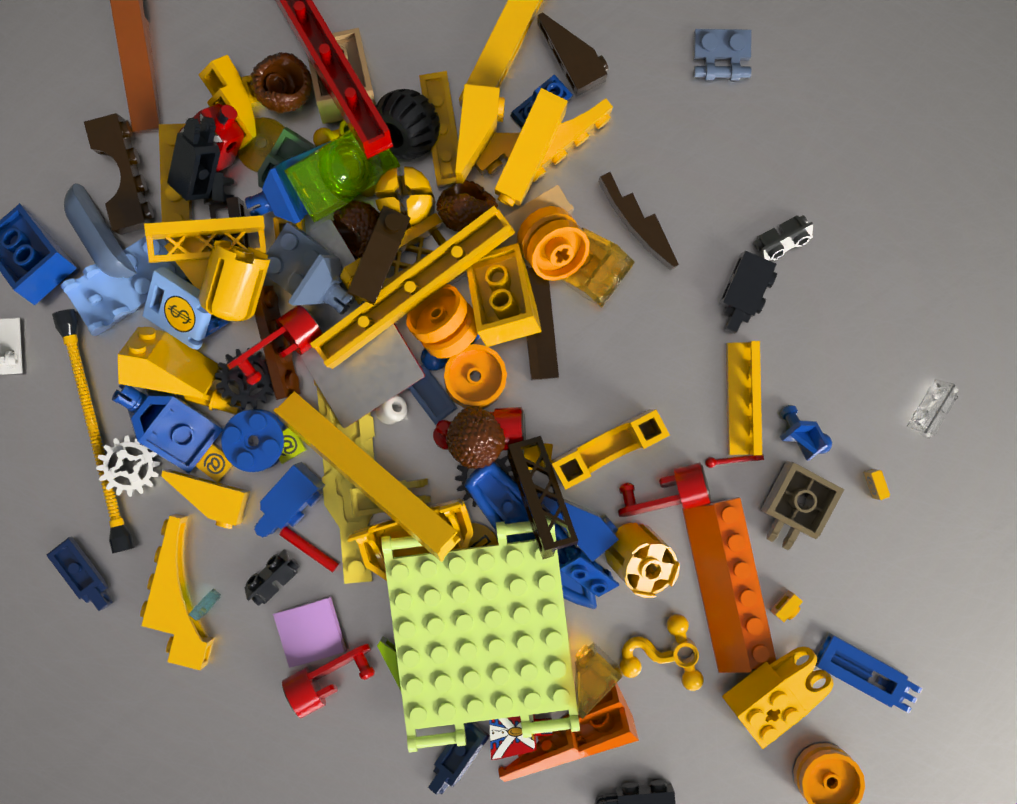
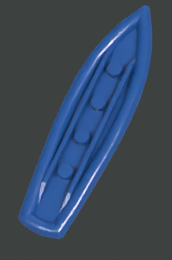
M492 462L490 466L475 469L465 482L466 489L496 532V522L505 521V524L529 521L517 483L496 463ZM554 523L556 541L569 538L563 529ZM533 532L506 535L507 543L535 539ZM575 545L557 549L559 567L568 563L566 554L570 548H576ZM560 570L563 598L577 605L596 609L595 595Z

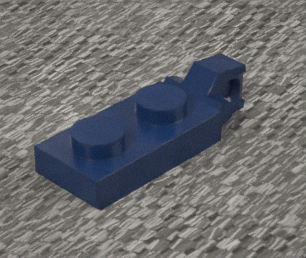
M68 537L46 554L79 599H83L86 603L91 601L98 611L105 609L113 603L105 591L108 586L104 578L73 537Z
M475 722L464 723L466 745H447L434 763L436 767L433 772L437 775L428 786L434 794L442 795L448 786L454 787L489 739L490 735Z

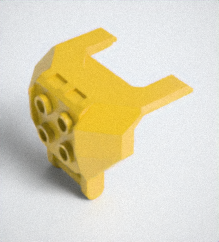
M459 498L430 506L429 508L457 531L456 535L460 538V541L457 543V549L468 548L474 529L464 500ZM392 518L356 530L347 539L348 542L357 541L365 567L386 581L381 537L391 536V538L411 536ZM423 546L393 550L394 557L430 553Z

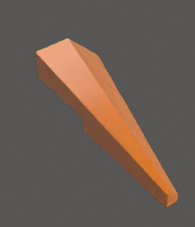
M614 679L607 682L608 687L596 696L592 694L587 698L588 702L577 710L580 731L571 732V729L552 731L553 735L539 736V741L536 743V751L520 754L507 767H500L498 769L499 778L506 782L639 741L633 715L617 682Z

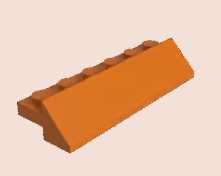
M736 497L686 510L682 508L718 672L752 673L751 670L757 669L766 661L770 665L776 661L741 498Z

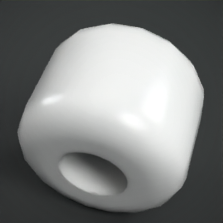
M396 395L376 408V415L382 423L394 424L406 416V402L402 397Z

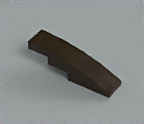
M611 172L600 176L598 182L627 229L650 254L669 270L676 268L679 264L656 214L644 218L633 192L622 197Z

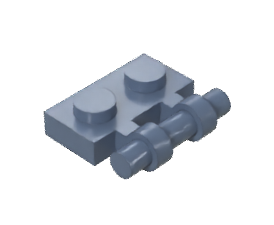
M695 29L694 60H705V66H694V77H705V80L730 78V81H739L740 78H751V67L740 65V61H749L751 58V30ZM715 60H730V66H715Z

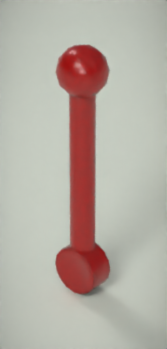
M764 454L722 459L709 457L705 463L707 467L713 468L719 464L764 460Z

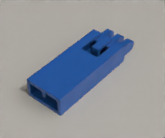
M831 633L828 634L817 654L815 666L891 708L895 705L910 713L912 708L902 703L904 698L915 703L917 698L908 693L909 689L911 688L917 693H920L923 689L907 680L908 676ZM873 671L890 679L889 681H887L886 679L878 676L875 681L879 685L884 686L885 690H882L876 687L875 685L867 682L870 677L872 678Z

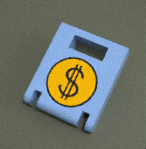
M164 266L154 270L143 317L192 349L201 348L202 339L205 338L211 314L200 307L198 298L200 290ZM162 289H163V290H164L163 298H162L161 303H159L160 296H161V292H162Z

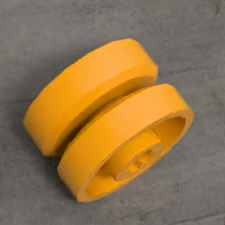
M548 206L538 209L524 220L517 233V243L520 244L523 256L529 262L534 272L544 280L556 281L567 278L577 272L585 263L589 254L590 242L586 233L577 225L571 214L562 207Z
M449 284L443 286L407 314L406 325L417 340L421 341L423 347L432 356L438 359L450 358L461 353L470 346L478 334L472 306L467 303L456 287Z
M472 344L461 353L450 357L444 372L446 392L453 402L463 408L481 407L483 409L496 402L505 388L507 378L505 363L499 354L491 348L479 344ZM478 372L480 373V380L472 381L470 375Z
M830 743L813 744L804 749L796 759L793 769L794 783L808 804H859L865 791L864 775L859 765L839 746Z

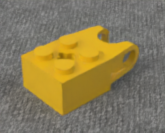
M798 647L770 665L766 661L722 696L762 749L805 717L833 688V679L828 672L824 670L813 671L817 663V656L809 647ZM809 655V659L805 663L796 665L797 660L801 656ZM822 678L826 679L822 687L813 688V684Z

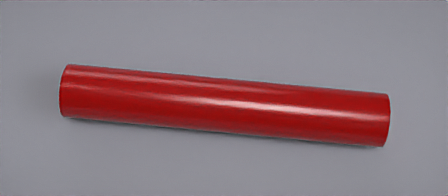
M287 526L280 532L279 535L332 573L339 565L338 562Z

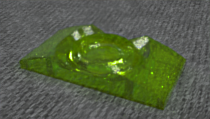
M348 130L284 171L313 222H317L347 205L365 190L376 185L381 175L391 168H399L400 164L390 148L367 159L351 130Z

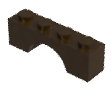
M117 113L84 121L90 148L100 155L112 157L120 170L119 188L116 194L105 203L112 231L123 235L145 229V223H152L151 218H154V212L150 202H147L144 191H147V185L143 175H139L137 164H140V158L136 148H132L130 137H133V132L129 121H125Z

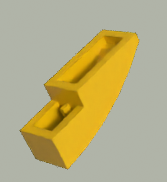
M225 55L212 60L199 73V77L212 95L207 101L209 107L221 104L230 105L236 109L238 115L235 122L244 132V138L239 148L241 150L257 136L255 119L246 88L229 56Z

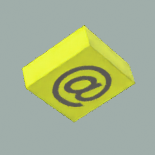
M289 428L283 431L284 447L279 457L281 464L288 462L307 450L302 440Z

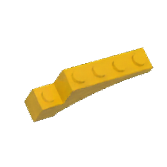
M606 98L585 113L561 123L536 173L533 183L546 173L544 168L553 162L556 165L568 155L566 150L573 144L578 147L589 138L588 132L595 126L600 129L611 119L609 115L613 106ZM495 132L474 165L482 176L488 172L492 175L503 165V159L506 162L508 161L520 132Z
M174 514L170 515L169 519H165L162 526L161 535L164 536L162 546H159L155 553L154 562L157 563L155 574L152 573L148 581L147 589L150 590L148 601H145L141 608L140 617H143L141 626L174 634L167 643L166 653H169L167 662L201 670L208 664L214 638L209 637L204 630L188 593L183 560L184 534L188 516Z

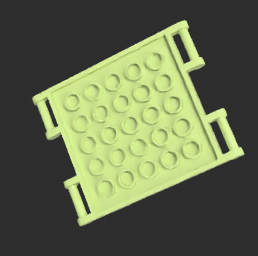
M546 519L549 526L551 521ZM505 521L496 522L499 544L451 550L442 562L431 553L394 557L393 550L419 547L422 545L412 536L391 538V536L381 537L409 753L418 752V748L449 744L465 746L464 723L520 716L523 738L532 737L531 734L571 729V732L580 731L558 551L555 550L553 557L542 560L536 539L507 543L506 535L533 532L529 521L505 524ZM553 525L550 532L555 542V525ZM569 710V718L530 722L529 715ZM455 724L456 732L419 737L416 734V729Z

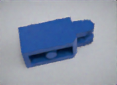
M302 462L294 464L260 501V510L264 515L254 526L258 536L262 538L276 532L275 530L278 528L282 529L288 525L294 527L304 516L302 510L307 505L312 507L322 497L323 494L320 491L325 484Z

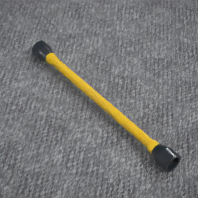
M75 309L58 311L52 314L55 328L62 336L67 350H69L68 356L71 357L69 360L72 364V371H74V378H76V387L78 388V395H80V402H82L81 406L84 409L83 415L85 416V423H87V430H89V437H91L90 443L93 444L91 447H93L92 451H94V458L97 461L96 465H103L104 461L100 460L98 455H105L103 453L105 451L103 450V443H101V436H99V429H97L98 423L96 422V415H94V408H92V401H90L91 395L89 394L90 391H88V384H86L87 380H85V373L82 370L84 367L81 363V356H79V349H77L78 320ZM97 470L99 472L98 475H100L99 478L104 475V471ZM100 481L102 482V489H104V496H106L105 502L107 503V510H109V517H111V521H109V542L112 554L135 548L132 534L125 526L123 518L119 516L120 512L117 509L119 506L117 505L118 502H116V495H114V488L107 490L106 486L109 481Z

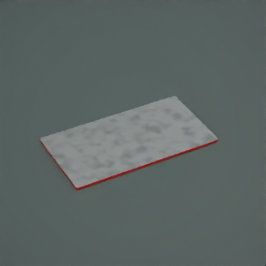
M332 219L326 220L307 234L340 259L341 272L345 266L356 261ZM265 277L263 286L273 285L274 291L278 296L281 316L297 306H292L288 303L292 296L269 277ZM341 282V288H343L345 291H348L345 284ZM354 300L353 304L348 302L347 305L350 308L343 315H340L329 304L301 306L307 309L319 325L322 333H325L362 304L359 305L356 300ZM395 323L334 369L326 367L323 363L324 360L313 347L300 355L343 428H347L384 402L392 399L425 377V373Z

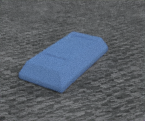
M423 364L420 367L425 373V377L408 389L436 425L455 411L457 406L430 370Z

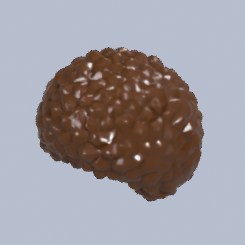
M279 52L278 54L269 55L253 68L254 72L251 73V90L257 101L269 110L278 114L296 111V109L305 105L309 99L312 77L307 66L294 54Z
M465 180L463 184L457 183L443 190L436 204V210L442 222L447 228L455 232L461 231L491 207L495 206L496 209L498 207L496 199L490 193L484 191V187Z
M359 200L342 202L337 206L333 215V222L357 259L361 258L380 213L372 205Z
M468 407L462 409L450 423L446 444L453 458L462 466L478 469L490 466L500 456L505 447V435L500 424L489 411L481 407Z

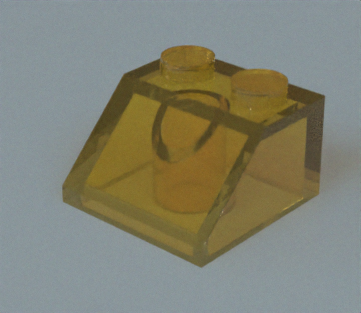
M582 227L590 242L589 254L585 263L577 272L560 280L581 296L602 308L635 262L617 244Z
M594 642L590 646L584 645L575 655L577 658L575 661V695L578 715L582 719L623 677L618 664Z

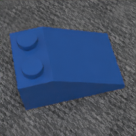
M19 203L0 220V272L15 292L33 305H36L76 270L77 267L24 206Z
M545 496L542 503L552 515H555L559 508L557 502ZM564 499L578 538L577 545L593 562L619 540L615 535L618 529L606 515L600 518L596 512ZM560 513L558 518L563 520L562 515Z

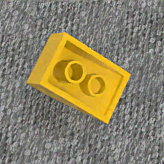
M464 84L455 170L457 183L463 184L497 131L498 122H503L505 98L500 97V88Z
M519 243L492 250L466 269L477 333L487 347L542 332L536 302Z
M138 327L118 353V384L204 399L215 380V373L220 371L218 364L188 347L169 333L155 330L152 327Z

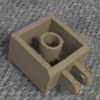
M786 461L760 510L775 518L767 534V540L775 541L784 523L791 527L782 544V548L786 550L791 549L800 532L817 539L821 535L845 489L794 462ZM805 494L803 496L806 499L805 504H797L799 495Z

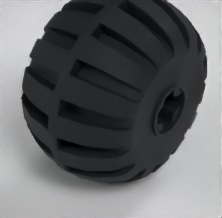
M397 89L381 97L375 106L390 131L393 147L385 151L398 159H416L425 155L432 149L439 136L440 120L438 113L435 112V107L432 103L428 102V98L420 95L415 90Z

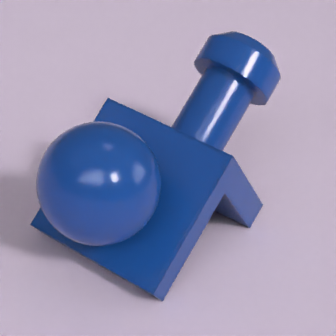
M788 405L782 409L780 414L784 420L788 421L791 427L780 436L782 441L797 442L806 460H811L817 454H825L830 451L832 440L830 436L821 431L817 421H800L797 416L798 410L796 406Z

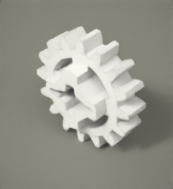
M128 435L125 436L123 443H120L117 438L113 439L114 447L104 446V449L108 452L106 456L98 455V458L104 461L103 465L96 467V470L104 471V475L99 480H108L109 483L106 489L110 490L115 486L117 488L116 495L119 496L123 490H127L128 497H132L134 489H137L140 494L144 493L142 486L146 484L152 487L153 484L149 479L159 476L153 469L160 466V462H153L152 459L158 454L155 452L149 453V448L140 445L137 439L134 442H130ZM126 447L136 448L142 451L143 454L138 456L130 455ZM116 452L118 457L115 467L109 469L110 459ZM125 459H128L130 462L141 460L133 467V473L130 474L128 471L116 473V471L124 466ZM148 463L147 474L141 480L139 476L140 469ZM124 476L129 479L132 485H122L114 479Z

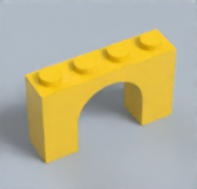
M649 409L550 462L566 490L591 477L592 472L636 449H645L670 436L657 409Z

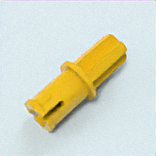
M217 389L214 391L208 390L204 399L184 395L186 401L207 406L211 411L217 409L234 415L240 411L239 408L229 405L231 398L222 400V393H219Z

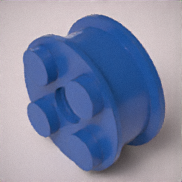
M263 409L242 411L234 415L223 429L221 444L224 455L233 466L242 471L259 472L268 469L280 461L279 457L284 447L283 431L286 429V426L279 420L277 415ZM254 436L258 437L259 442L257 445L253 442Z

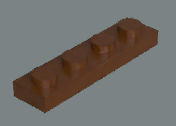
M273 285L262 287L254 314L261 340L279 328L276 320L281 317L278 306V296L274 291ZM283 334L263 347L276 400L287 398L294 391L297 394H301L299 378L295 373L292 361V352L284 358L278 355L279 352L288 347V342Z

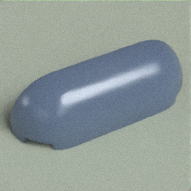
M73 184L65 195L64 211L96 266L103 273L116 278H129L137 274L85 188L80 184Z

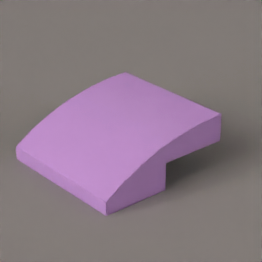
M331 597L308 602L304 605L273 614L289 668L347 651Z

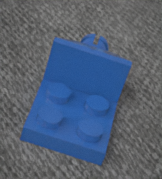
M333 139L276 164L268 172L262 187L263 191L246 197L245 203L247 209L260 204V206L253 208L249 212L251 216H261L268 212H273L275 216L296 224L307 214L357 194L358 189L337 143Z
M120 384L121 392L116 389L112 396L114 402L127 408L137 441L189 474L223 431L221 425L176 397L174 393L144 389L141 392L132 386Z

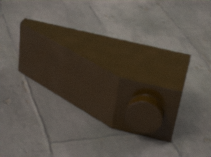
M543 12L540 13L537 18V24L575 96L577 97L604 83L607 78V71H609L602 55L598 56L594 48Z
M383 206L375 221L347 294L372 305L375 304L411 217Z

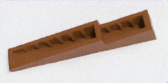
M110 0L132 132L139 133L159 130L161 118L148 20L144 16L143 0Z

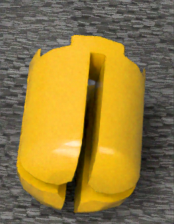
M404 166V175L401 176L398 168L394 167L386 171L379 178L375 186V195L378 198L375 202L379 211L382 210L383 206H386L411 217L407 229L434 214L436 201L428 179L419 170ZM405 196H409L406 200L407 211H405L403 203H400L401 199Z
M215 240L198 297L200 305L211 315L223 320L244 321L251 319L256 311L270 259H267V254L254 248L248 247L247 250L237 246L230 247V241Z
M627 523L617 528L618 531L615 535L619 540L605 551L608 565L633 593L643 598L657 597L656 593L663 591L668 585L672 587L679 576L680 563L677 561L674 551L649 526Z

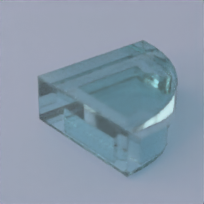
M212 589L194 607L189 615L195 620H200L220 599L221 594Z

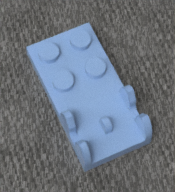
M146 236L123 250L137 272L134 276L129 278L111 277L103 273L94 264L84 269L82 277L65 280L61 284V288L68 295L87 325L91 335L98 336L145 306L154 270L164 266L182 279H188L175 261L149 263ZM166 239L153 240L154 255H167L169 253L164 247L169 243Z

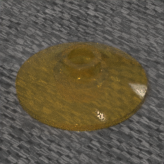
M266 117L255 119L257 136L237 153L240 161L248 169L257 173L285 128L280 122ZM260 139H266V145L259 148L257 142Z

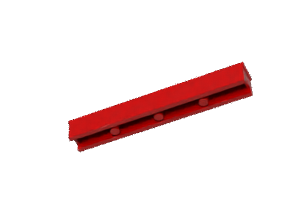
M275 0L366 158L373 157L393 147L387 125L312 0Z

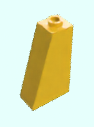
M543 88L540 89L495 187V194L499 196L497 200L510 207H513L514 204L521 206L566 114L567 100Z

